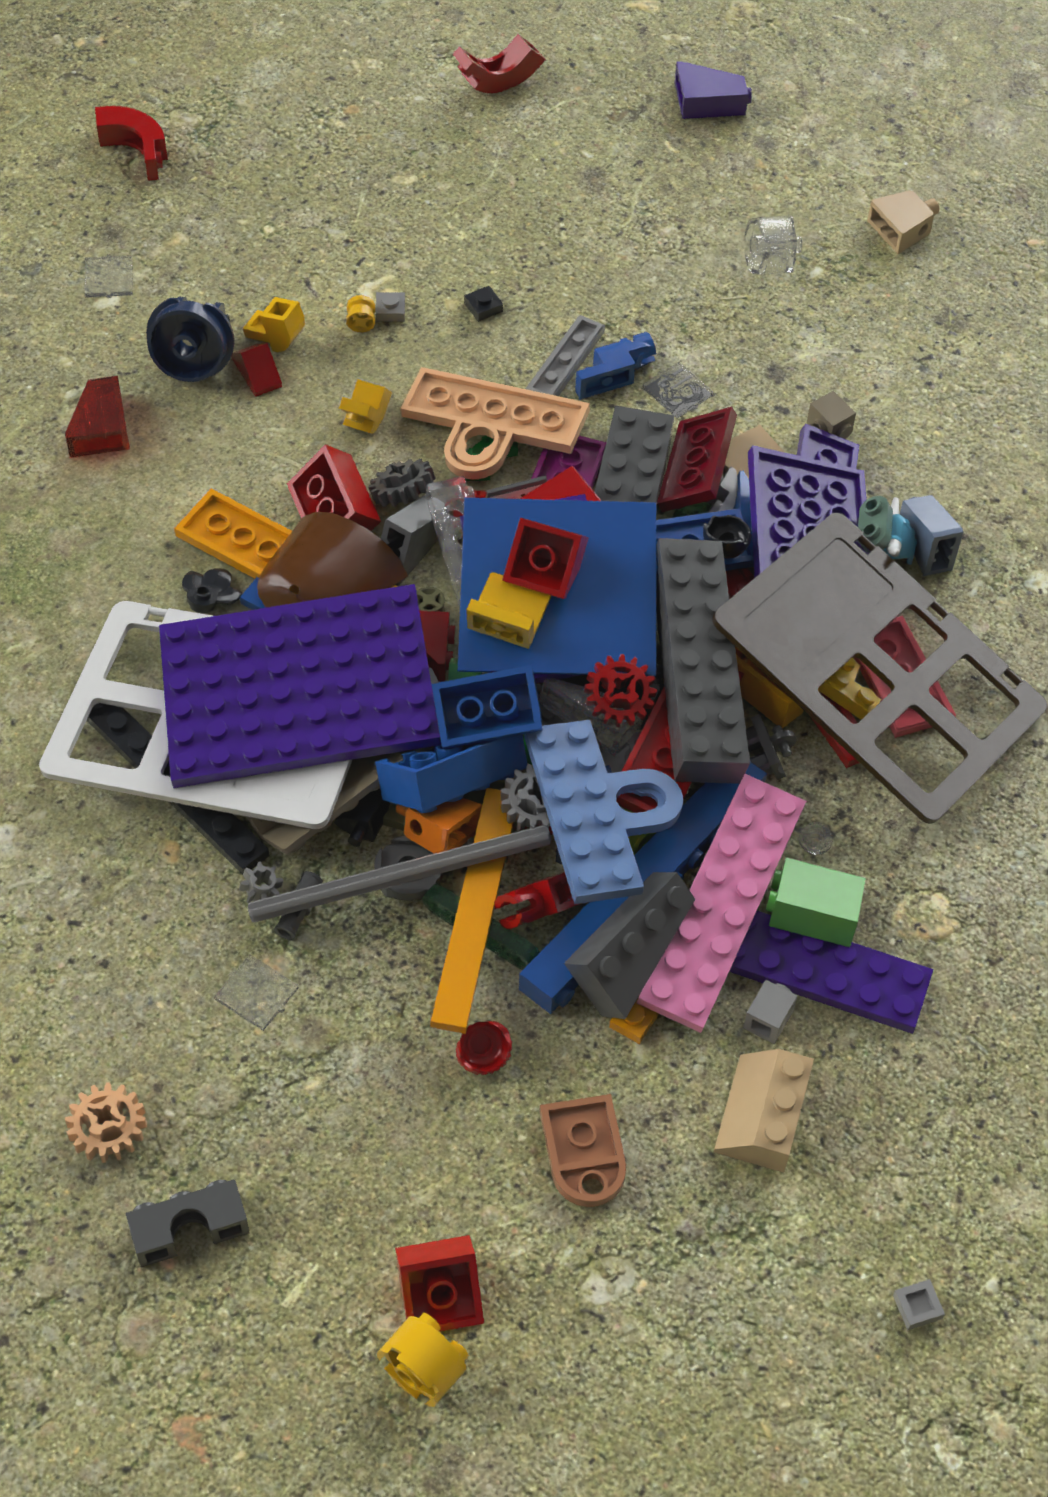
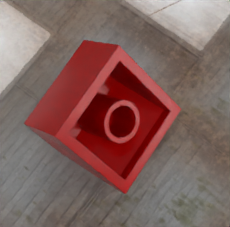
M520 517L502 581L565 599L580 569L589 537Z
M470 1235L395 1248L406 1319L409 1316L419 1318L423 1313H426L439 1324L441 1328L439 1332L485 1324L476 1255Z

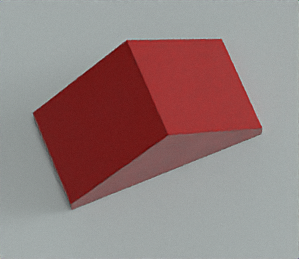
M268 343L256 344L232 354V360L255 397L282 387V381Z

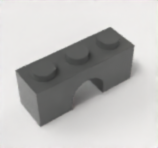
M235 1179L230 1181L217 1180L209 1183L206 1188L194 1192L181 1191L172 1195L169 1200L156 1204L152 1202L143 1203L136 1206L133 1211L125 1213L141 1268L176 1257L177 1253L174 1246L175 1234L183 1225L188 1223H200L207 1227L213 1244L250 1233Z

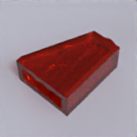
M118 376L102 377L87 381L65 432L70 458L130 449Z

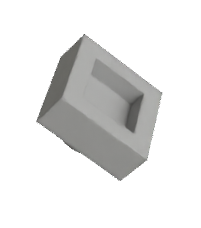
M376 292V322H405V292Z
M930 1279L894 1291L893 1298L907 1330L943 1319L945 1313Z

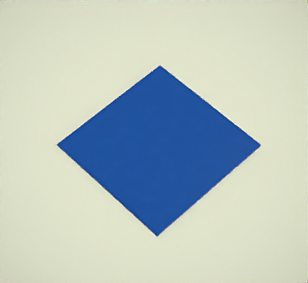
M464 497L458 672L492 673L531 665L533 674L588 675L589 672L596 673L594 669L596 662H600L605 666L607 656L610 655L614 662L619 660L620 654H624L625 662L630 663L636 657V666L638 668L644 665L648 666L645 673L646 677H656V502ZM520 517L589 537L580 569L566 598L562 599L551 595L549 604L529 649L467 628L466 609L470 600H479L490 573L495 572L504 575Z

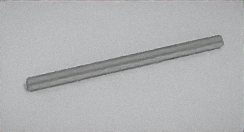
M542 825L253 901L248 904L249 916L252 922H258L543 847L551 843V835L548 827Z

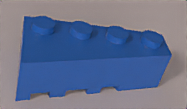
M523 734L442 749V745L433 746V752L417 753L414 750L402 754L403 761L391 763L388 759L375 762L382 800L416 809L419 813L435 811L439 804L461 800L464 797L463 794L470 791L487 789L490 787V783L494 781L513 778L516 769L520 771L527 768Z

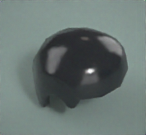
M714 515L708 524L704 523L703 525L704 540L722 541L724 559L739 556L750 545L752 539L750 528L739 517L731 515L717 517Z

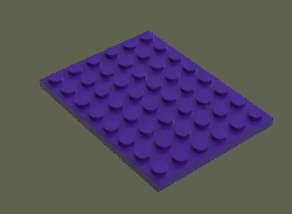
M415 584L159 625L170 777L173 789L441 745Z

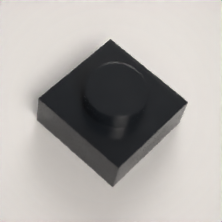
M489 285L464 295V304L478 322L503 312L502 301Z

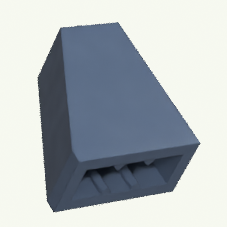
M933 495L903 500L900 515L909 520L911 527L915 531L917 546L914 556L923 576L952 571L963 536L962 527Z

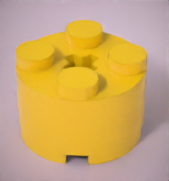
M423 1313L419 1318L409 1316L377 1352V1357L379 1361L384 1356L386 1357L389 1364L384 1369L408 1394L415 1399L423 1394L430 1398L425 1405L435 1407L466 1371L465 1361L469 1354L458 1342L454 1340L449 1342L439 1332L441 1328L436 1320L430 1315Z

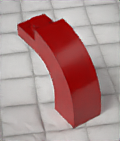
M519 34L514 37L503 51L491 58H477L460 46L452 54L459 62L457 67L464 78L475 90L483 93H499L518 86L534 74L546 60L532 43Z
M123 106L95 107L100 147L125 145L139 150L145 158L148 181L159 180L158 168H163L162 160H168L165 136L156 120L134 108Z

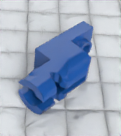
M643 332L633 335V342L623 338L619 342L594 349L593 367L576 371L575 392L579 399L634 384L635 369L656 361L654 356H652L657 353L650 334Z

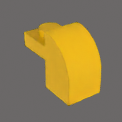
M274 297L265 310H257L242 329L246 338L269 342L273 352H282L291 345L305 325V318L298 301Z
M357 379L351 399L342 397L339 409L346 413L343 425L371 434L376 432L385 416L392 392L385 387Z

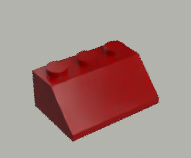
M325 444L287 483L301 519L303 516L315 512L335 513L356 522L369 531H372L381 522L356 464L349 453Z

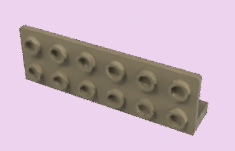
M433 746L414 750L417 753L427 752L431 750ZM414 750L353 759L328 824L320 829L246 817L260 839L284 854L298 851L305 845L306 840L317 832L327 829L335 818L343 812L355 808L360 799L368 793L380 789L375 762L383 759H388L391 763L403 761L402 754Z

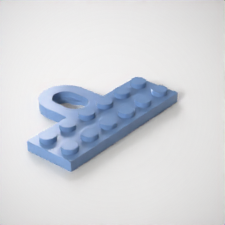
M590 720L543 725V731L524 734L574 904L641 895L644 885L628 836L660 832L668 829L677 821L683 805V795L678 784L667 774L653 769L607 773ZM624 793L649 796L655 799L657 807L646 812L631 813L622 809L618 805L616 798Z

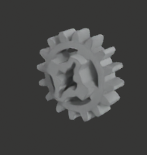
M527 765L526 773L524 774L516 769L514 771V780L506 778L505 789H501L502 813H507L508 823L517 821L518 831L523 830L525 826L530 829L546 825L549 829V826H551L537 778L531 765Z

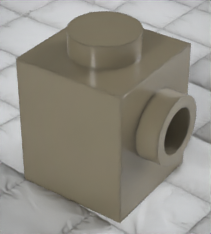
M832 391L810 403L807 424L846 439L853 432L856 412Z

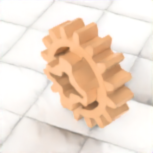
M106 1082L103 1091H99L95 1085H92L91 1095L87 1096L80 1092L78 1096L81 1103L79 1105L70 1103L69 1105L70 1112L73 1115L65 1117L67 1128H69L66 1131L69 1141L74 1142L73 1145L77 1153L85 1150L87 1160L91 1161L96 1154H100L102 1163L107 1162L108 1155L114 1154L117 1160H121V1151L123 1149L132 1153L135 1151L132 1141H142L144 1139L140 1130L147 1127L146 1118L143 1116L145 1114L143 1103H138V1097L135 1092L127 1095L126 1088L122 1084L116 1091L112 1090L110 1082ZM124 1108L130 1114V1121H127L126 1116H123L122 1110ZM83 1123L86 1124L87 1128L89 1129V1137H87L82 1131Z

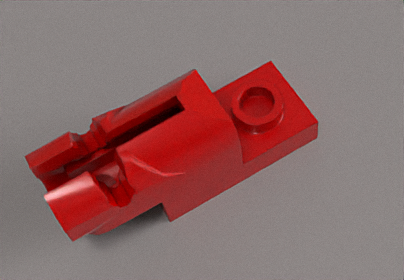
M565 872L546 877L500 895L494 901L495 909L511 903L517 904L525 900L531 903V905L516 910L517 914L499 920L502 927L507 929L518 927L578 905L574 904Z

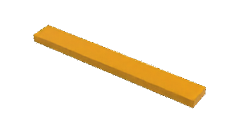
M486 789L473 844L512 834L514 822L508 823L507 813H502L501 790ZM506 856L467 867L430 1021L431 1028L466 1034L495 908L494 901L498 895Z

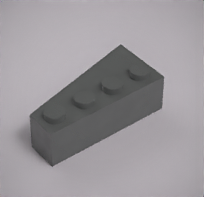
M653 872L643 882L644 889L642 894L629 896L564 963L602 1017L626 1019L643 987L646 985L694 903V896L677 872Z

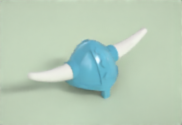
M894 497L891 504L893 509L891 541L883 551L892 559L907 558L906 564L911 565L917 546L915 531L911 527L909 520L899 514V498Z

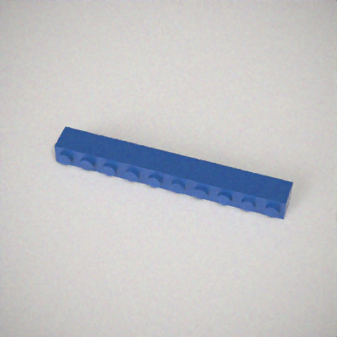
M750 762L745 774L765 782L767 773ZM704 783L682 806L677 821L669 829L657 832L634 855L642 882L653 872H677L683 880L684 874L690 868L695 870L701 864L705 857V852L710 848L739 784ZM629 896L588 902L519 973V990L549 1014H552L558 1006H566L572 999L575 989L579 984L564 963Z

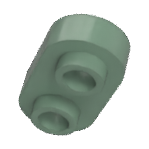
M873 496L867 499L860 507L858 528L864 532L863 535L882 550L891 541L893 509L885 497ZM860 543L864 551L870 553V551Z

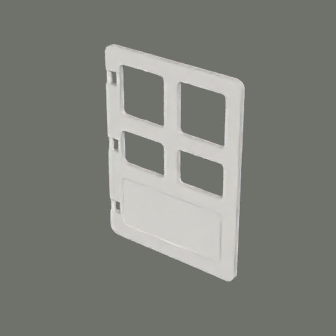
M121 601L115 604L39 762L42 775L49 779L305 828L320 829L326 826L331 818L352 760L173 789L171 777L163 775L169 761L164 690L106 680V677L130 629L138 628L159 632V625L211 617L212 615L171 608H156L148 604L131 601ZM150 615L164 617L162 623L148 620ZM103 703L161 714L140 765L136 769L70 758L95 704Z

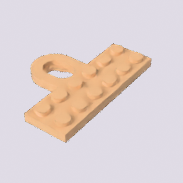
M421 367L400 409L402 417L453 428L444 446L447 467L452 473L461 478L482 479L491 476L502 467L513 442L571 454L590 412V403ZM486 435L494 440L491 445L484 448L478 455H470L466 452V442L473 436Z

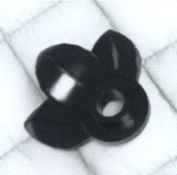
M223 568L210 569L204 575L195 571H189L182 580V588L187 592V602L190 608L197 613L211 612L216 604H233L240 599L243 592L230 587L232 575Z

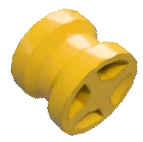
M364 295L350 298L347 302L348 314L346 316V324L349 329L355 332H367L373 329L375 326V302L370 297Z

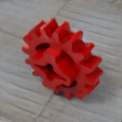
M620 654L619 660L614 662L610 655L607 656L605 666L600 662H596L594 666L596 673H588L586 679L590 683L585 684L584 693L591 694L586 699V705H595L592 715L595 717L602 713L604 715V724H607L610 719H614L616 727L619 728L623 720H627L630 726L634 725L635 716L643 720L647 714L645 709L651 710L655 703L650 698L655 697L657 689L649 687L654 683L655 677H646L645 673L648 666L644 665L638 668L636 666V657L630 663L625 662L624 654ZM600 681L605 689V694L602 698L598 688ZM638 684H640L642 690L641 700L638 699L639 695L635 692ZM628 685L626 693L620 692L612 697L615 687L619 690ZM613 708H623L624 710H616Z

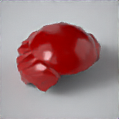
M497 1021L476 1022L469 1025L466 1034L462 1033L456 1045L458 1063L466 1071L475 1075H487L499 1071L500 1068L507 1064L513 1049L508 1029Z

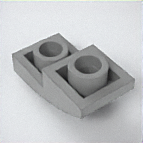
M732 466L721 477L716 499L707 502L712 506L708 513L734 508L738 481L736 469Z

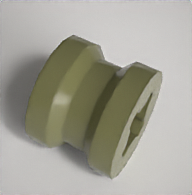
M424 587L416 592L419 610L445 612V597L439 589Z

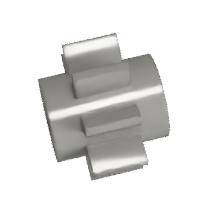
M258 862L257 868L253 871L245 868L243 877L246 880L240 883L239 890L247 892V903L280 894L277 889L282 887L283 878H276V866L269 868Z

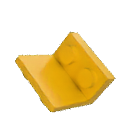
M492 572L488 577L479 600H470L466 609L467 628L529 649L549 604L551 595L502 581L503 575Z

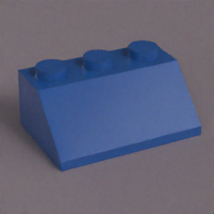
M531 665L432 684L442 749L543 731L535 678Z

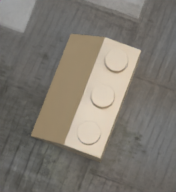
M782 1049L740 1055L714 1153L784 1173L814 1058Z

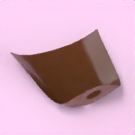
M315 512L302 517L288 538L267 563L258 579L257 590L262 603L268 608L391 588L408 577V574L399 557L382 539L371 531L335 513ZM295 585L299 588V593H293L289 588Z

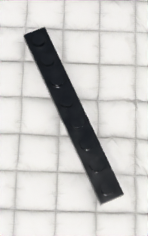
M103 703L95 704L86 721L136 769L140 765L152 735L123 707ZM168 761L163 775L170 777V764ZM169 802L242 875L245 868L252 870L257 866L258 862H262L270 856L269 849L232 813Z

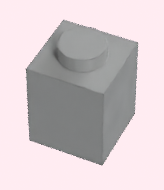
M765 980L746 1013L743 1028L775 1044L794 1011L797 995L793 994L789 988L782 984H774Z

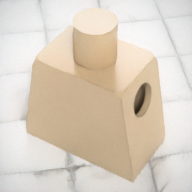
M908 190L871 200L867 221L891 248L899 254L929 235L934 215L938 214L940 209L938 202L934 198L923 202L914 191Z

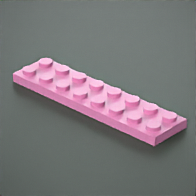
M744 774L690 888L695 901L646 985L643 987L637 1004L697 1032H702L805 806V800Z

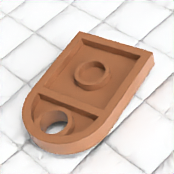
M611 1094L540 1105L539 1112L552 1177L559 1193L571 1203L583 1207L600 1206L615 1198L625 1181L626 1161ZM588 1179H596L602 1184L603 1189L597 1194H589L583 1189L582 1184Z

